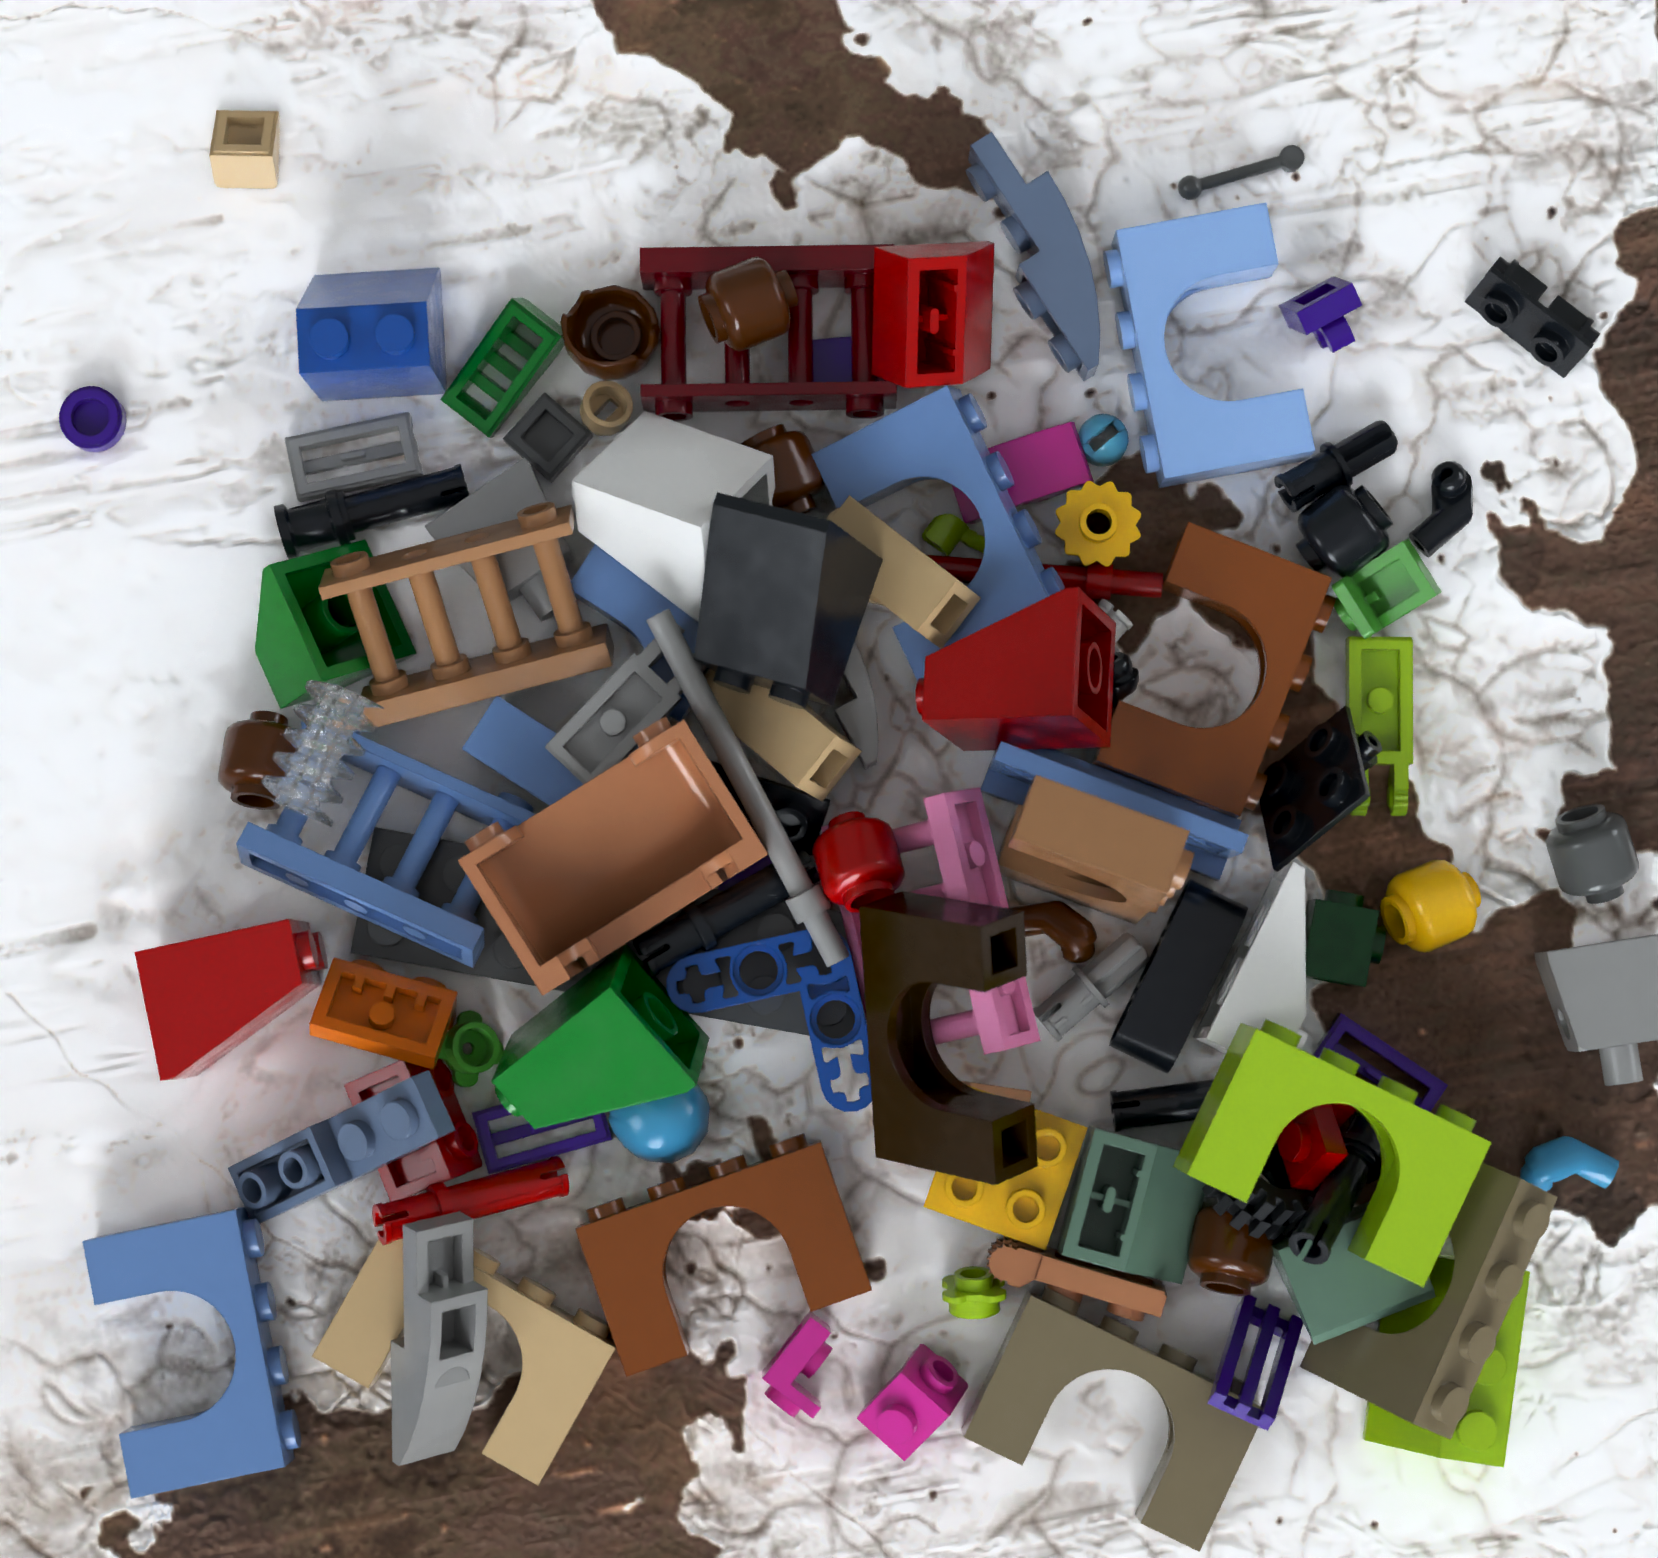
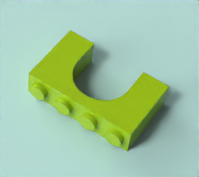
M1265 1019L1259 1030L1240 1023L1173 1167L1247 1203L1279 1134L1291 1120L1302 1112L1319 1105L1336 1103L1350 1105L1359 1111L1372 1126L1379 1141L1382 1166L1375 1192L1347 1250L1424 1288L1492 1142L1472 1133L1477 1121L1454 1109L1440 1104L1436 1114H1432L1414 1105L1418 1092L1392 1079L1382 1076L1378 1085L1375 1086L1356 1077L1355 1075L1360 1064L1345 1056L1323 1048L1319 1058L1296 1048L1302 1036L1281 1025Z

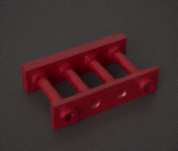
M895 244L640 248V277L643 290H654V294L661 297V384H640L643 411L655 412V415L673 421H685L693 418V412L846 410V416L870 419L883 416L884 409H896L897 385L889 381H877V376L872 375L874 247L895 246ZM752 257L763 258L771 265L775 273L785 269L793 282L798 297V306L789 309L791 323L788 330V382L750 383V349L738 352L729 347L724 341L725 383L687 384L686 297L692 295V290L705 289L708 277L714 272ZM819 288H844V292L851 296L852 381L814 382L812 295L817 294Z

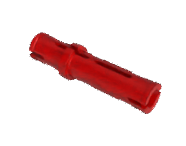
M559 1156L549 1158V1160L448 1187L443 1182L430 1184L426 1188L425 1193L384 1204H374L372 1207L374 1227L383 1225V1230L378 1231L377 1236L381 1244L387 1245L391 1244L392 1241L403 1239V1224L458 1211L473 1219L554 1197L567 1196L569 1194L568 1174L565 1173L559 1176L557 1174V1171L563 1170L565 1165Z

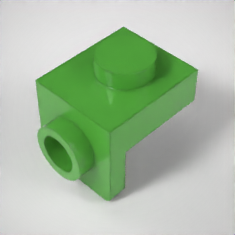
M1409 538L1370 561L1352 577L1346 576L1331 585L1337 596L1334 608L1338 616L1349 630L1354 632L1358 629L1364 639L1377 633L1442 592Z

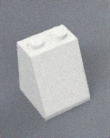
M644 411L624 431L617 434L613 441L592 462L583 467L572 480V498L575 504L578 531L697 622H699L712 508L717 492L773 506L772 499L775 490L773 455Z

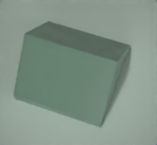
M1369 1202L1353 1207L1331 1249L1332 1252L1328 1260L1323 1264L1314 1265L1303 1261L1312 1244V1240H1307L1298 1256L1293 1254L1289 1247V1239L1293 1232L1278 1237L1275 1244L1271 1246L1273 1262L1314 1345L1436 1297L1429 1277L1423 1288L1347 1250Z

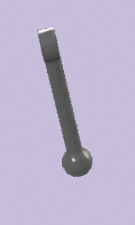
M1288 145L1283 148L1279 156L1203 178L1187 175L1179 181L1178 192L1184 199L1194 200L1200 196L1203 190L1281 168L1289 173L1295 172L1304 163V153L1298 146Z

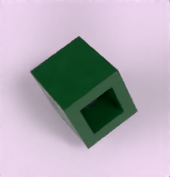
M1326 890L1325 900L1313 899L1307 901L1305 911L1306 978L1356 988L1366 987L1370 963L1379 964L1385 946L1386 927L1377 925L1378 910L1363 908L1364 896L1337 890Z

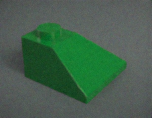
M366 539L269 564L263 569L255 653L280 709L329 695L373 675L347 594L322 600L318 590L324 570L331 568L330 563L334 559L358 551H365L369 558L373 557ZM386 584L372 587L396 664L411 658L417 652Z

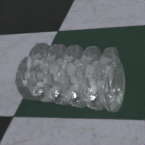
M308 680L304 688L317 701V704H296L293 710L295 715L307 725L306 729H284L282 735L296 749L295 753L274 752L272 760L285 772V775L263 776L261 784L274 796V799L271 800L272 802L332 828L334 821L320 807L322 803L343 804L345 798L331 785L332 780L354 779L356 774L342 761L344 755H365L366 750L352 736L354 732L375 733L377 726L363 713L365 708H385L336 684L327 681Z

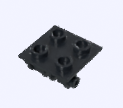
M1346 705L1325 723L1316 726L1307 738L1279 761L1268 766L1263 773L1267 775V780L1259 802L1272 867L1277 872L1371 797L1365 771L1377 764V754L1382 751V745L1376 736L1369 731H1365L1361 735L1355 732L1351 711Z

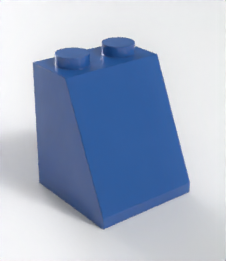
M439 267L322 274L312 277L296 308L298 362L300 376L321 401L437 395L446 392L447 376L442 284Z

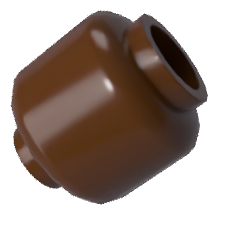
M752 257L714 272L706 281V293L698 296L702 317L714 342L719 344L725 341L729 347L738 352L745 351L785 334L789 330L791 323L789 309L798 306L797 293L787 271L783 269L775 273L771 265L760 257Z
M779 424L759 432L741 443L744 446L773 455L775 475L773 506L803 514H808L817 508L813 496L824 488L825 483L811 455L815 451L805 433L794 430L787 431L784 424Z
M254 711L250 714V719L237 721L227 728L222 748L218 781L231 793L230 799L233 802L248 808L272 810L279 808L282 801L290 798L303 772L307 743L299 731L288 726L289 720L286 716L271 711Z
M1214 1206L1201 1209L1195 1217L1188 1253V1266L1190 1270L1200 1277V1286L1207 1290L1232 1296L1250 1295L1251 1287L1264 1284L1270 1277L1273 1260L1271 1246L1275 1244L1276 1239L1268 1240L1265 1232L1259 1238L1248 1236L1247 1224H1244L1238 1231L1229 1225L1233 1216L1228 1211L1219 1216L1213 1209Z

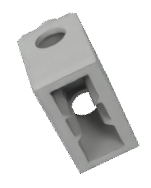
M524 457L424 527L434 540L518 519L517 513L520 510L548 501L533 469ZM561 537L558 540L565 563L567 564L574 557L565 537ZM533 545L496 554L510 602L522 594L541 622L554 616ZM471 561L458 564L477 583Z
M1658 934L1534 953L1536 964L1566 1049L1572 1052L1599 1049L1605 1086L1643 1081L1637 1043L1658 1040Z

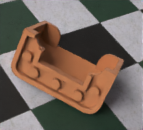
M665 716L633 736L639 748L630 753L627 758L518 826H514L504 832L497 821L464 842L470 853L459 859V864L542 996L768 855L684 719L672 726Z

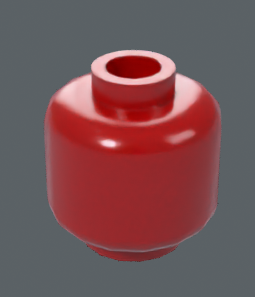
M846 812L831 819L828 823V829L817 837L812 848L825 895L829 901L845 906L846 910L859 913V906L895 894L894 891L900 887L905 877V869L891 826L881 819L866 817L863 812Z

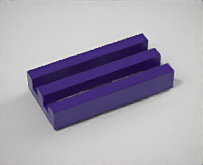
M1338 1013L1331 1023L1332 1026L1322 1036L1317 1044L1318 1047L1312 1055L1319 1058L1323 1048H1327L1359 1063L1360 1067L1357 1072L1378 1085L1382 1076L1391 1079L1338 1043L1342 1035L1346 1033L1428 1089L1422 1099L1417 1096L1414 1105L1431 1112L1448 1085L1342 1013Z
M502 1104L472 1112L488 1174L614 1139L606 1112L539 1129H534L527 1123L495 1133H491L488 1121L512 1115ZM593 1118L596 1131L498 1158L495 1148L497 1145Z
M1247 1295L1243 1296L1237 1306L1207 1404L1264 1430H1268L1276 1419L1303 1321L1294 1314H1292L1288 1321L1279 1317L1281 1309L1271 1304H1268L1265 1310L1255 1306L1257 1298ZM1249 1324L1259 1327L1239 1397L1236 1399L1229 1396L1228 1393ZM1274 1334L1281 1338L1260 1409L1252 1406Z

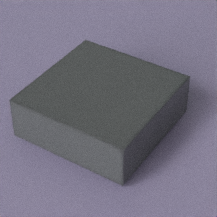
M544 392L506 434L503 440L522 458L525 457L528 463L549 482L553 483L593 438V434Z

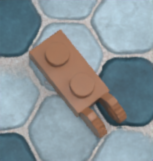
M1003 1236V1239L997 1238V1241L991 1243L992 1247L988 1249L989 1255L987 1260L989 1262L987 1267H990L989 1273L994 1275V1279H1000V1282L1005 1280L1008 1285L1020 1288L1036 1279V1281L1046 1283L1045 1289L1048 1287L1081 1303L1083 1295L1108 1302L1106 1310L1122 1318L1143 1321L1145 1313L1161 1318L1167 1298L1165 1285H1163L1161 1280L1061 1255L1057 1249L1047 1246L1046 1250L1018 1240L1014 1241L1012 1238H1006L1005 1236Z

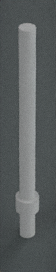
M666 609L647 619L646 622L790 896L785 902L796 923L804 922L827 967L842 961L850 954L827 912L831 904L820 883L813 885L705 676L694 659V655L670 609Z

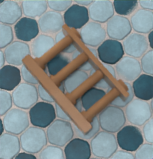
M553 502L538 503L520 510L517 513L518 519L370 558L365 551L353 552L340 556L330 563L331 568L324 570L318 587L321 599L325 600L347 594L373 674L369 685L363 686L357 706L365 731L613 666L614 644L608 624L604 623L591 627L590 622L582 620L558 538L573 534L575 514L572 504L555 508ZM531 545L534 547L558 629L553 633L554 637L532 643L529 642L528 638L521 637L496 557V554ZM471 561L497 645L492 648V653L468 659L466 654L459 653L434 571ZM409 578L435 659L430 665L431 669L409 675L406 674L405 670L398 669L372 590V587Z

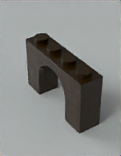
M905 891L859 906L876 1158L992 1185L1000 1184L1037 1167L1034 1103L980 1092L961 1082L942 1060L935 1045L930 1024V1006L933 993L938 984L986 992L1027 976L1024 911Z

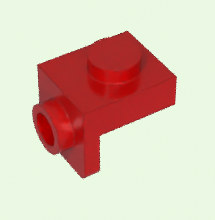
M1339 1103L1319 1105L1296 1116L1282 1130L1277 1138V1144L1292 1188L1313 1191L1348 1155L1340 1127L1356 1111L1355 1108Z

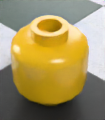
M1432 860L1397 874L1388 883L1385 897L1381 900V916L1388 933L1398 944H1406L1417 952H1430L1462 939L1474 930L1477 920V908L1481 904V894L1477 883L1469 873H1461L1456 866L1446 860Z

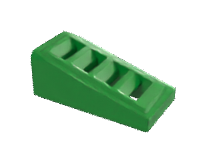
M523 297L511 298L440 400L487 437L492 438L565 346L561 325L529 300ZM520 323L543 339L537 348L515 331ZM504 343L527 360L522 369L499 352ZM488 364L512 381L507 390L482 372ZM472 384H475L498 402L493 411H490L466 392Z

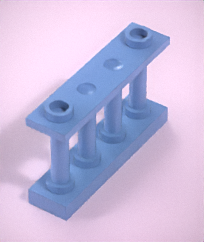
M306 711L301 721L303 737L307 745L315 748L276 824H268L266 829L247 822L236 843L241 864L474 968L484 948V928L477 925L478 919L474 916L482 899L468 876L465 874L452 902L443 903L441 908L419 899L420 894L415 888L455 811L487 826L498 821L505 832L534 816L533 807L527 801L514 794L500 792L498 796H495L359 735L360 730L353 723L342 717L327 714L323 719ZM340 759L373 774L334 851L327 850L324 855H321L301 846L303 841L299 834ZM398 785L431 800L393 876H386L383 882L359 872L361 866L357 861Z

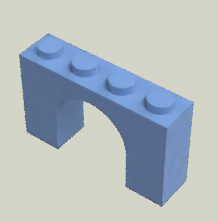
M948 385L811 454L836 508H840L849 495L861 505L867 507L909 485L931 479H940L954 485L975 505L984 528L985 548L981 565L967 587L981 597V599L944 647L1065 589L1060 576L1053 567L1044 569L1034 548L1041 544L1042 540L1032 517L1026 509L1017 512L1007 489L1014 486V480L1008 465L999 451L990 454L980 431L987 428V422L979 404L971 393L963 396L960 389ZM902 622L892 628L918 681L919 678L924 677L925 657L941 648L922 636L907 623Z
M595 544L571 580L576 598L627 630L639 641L644 649L655 638L646 620L666 609H670L676 623L685 630L683 636L691 652L695 653L698 622ZM665 656L651 667L666 684L675 676ZM684 693L679 695L682 700L666 716L669 722L671 718L678 722L682 721L692 709ZM499 696L494 698L462 747V750L549 806L583 785L545 748L546 744L557 733Z
M245 1207L82 1241L94 1305L163 1291H179L193 1294L207 1301L223 1316L231 1330L235 1343L236 1361L232 1379L225 1393L210 1409L195 1414L132 1426L119 1434L131 1499L283 1468L295 1459L293 1449L301 1447V1433L295 1410H285L281 1385L288 1384L289 1371L283 1347L281 1345L273 1347L268 1321L276 1320L277 1310L270 1282L261 1283L256 1258L264 1256L265 1249L258 1219H249Z

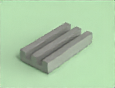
M404 412L286 437L285 443L297 500L305 502L324 498L327 491L334 489L337 492L343 491L347 493L422 476L423 471L419 462L418 447L413 433L414 427L410 413ZM399 431L401 441L303 461L301 451L390 432ZM402 455L405 457L406 463L313 483L307 482V475Z

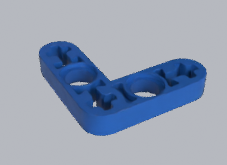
M807 929L690 955L678 960L672 966L666 979L667 993L670 1000L679 1009L689 1013H704L800 991L820 1086L825 1099L834 1108L844 1112L859 1111L872 1102L867 1023L850 948L846 939L841 934L839 935L850 955L842 961L831 965L832 972L827 975H819V971L814 965L796 968L802 980L793 984H787V962L779 946L792 942L794 943L793 956L809 953L812 951L813 944ZM757 951L770 954L775 959L778 968L775 981L764 989L748 987L740 975V966L743 959L748 954ZM728 956L731 957L730 978L739 993L737 996L724 998L725 985L706 989L704 993L705 1001L701 1003H694L691 994L679 993L678 982L687 979L686 968L698 966L701 975L721 973L722 971L716 960ZM831 1000H840L847 1003L855 1015L853 1029L842 1038L825 1036L817 1025L819 1009ZM860 1039L864 1053L862 1055L850 1054L854 1071L859 1074L867 1073L869 1085L859 1088L860 1099L847 1101L844 1092H833L831 1088V1080L839 1078L841 1073L838 1057L825 1062L822 1048H843Z

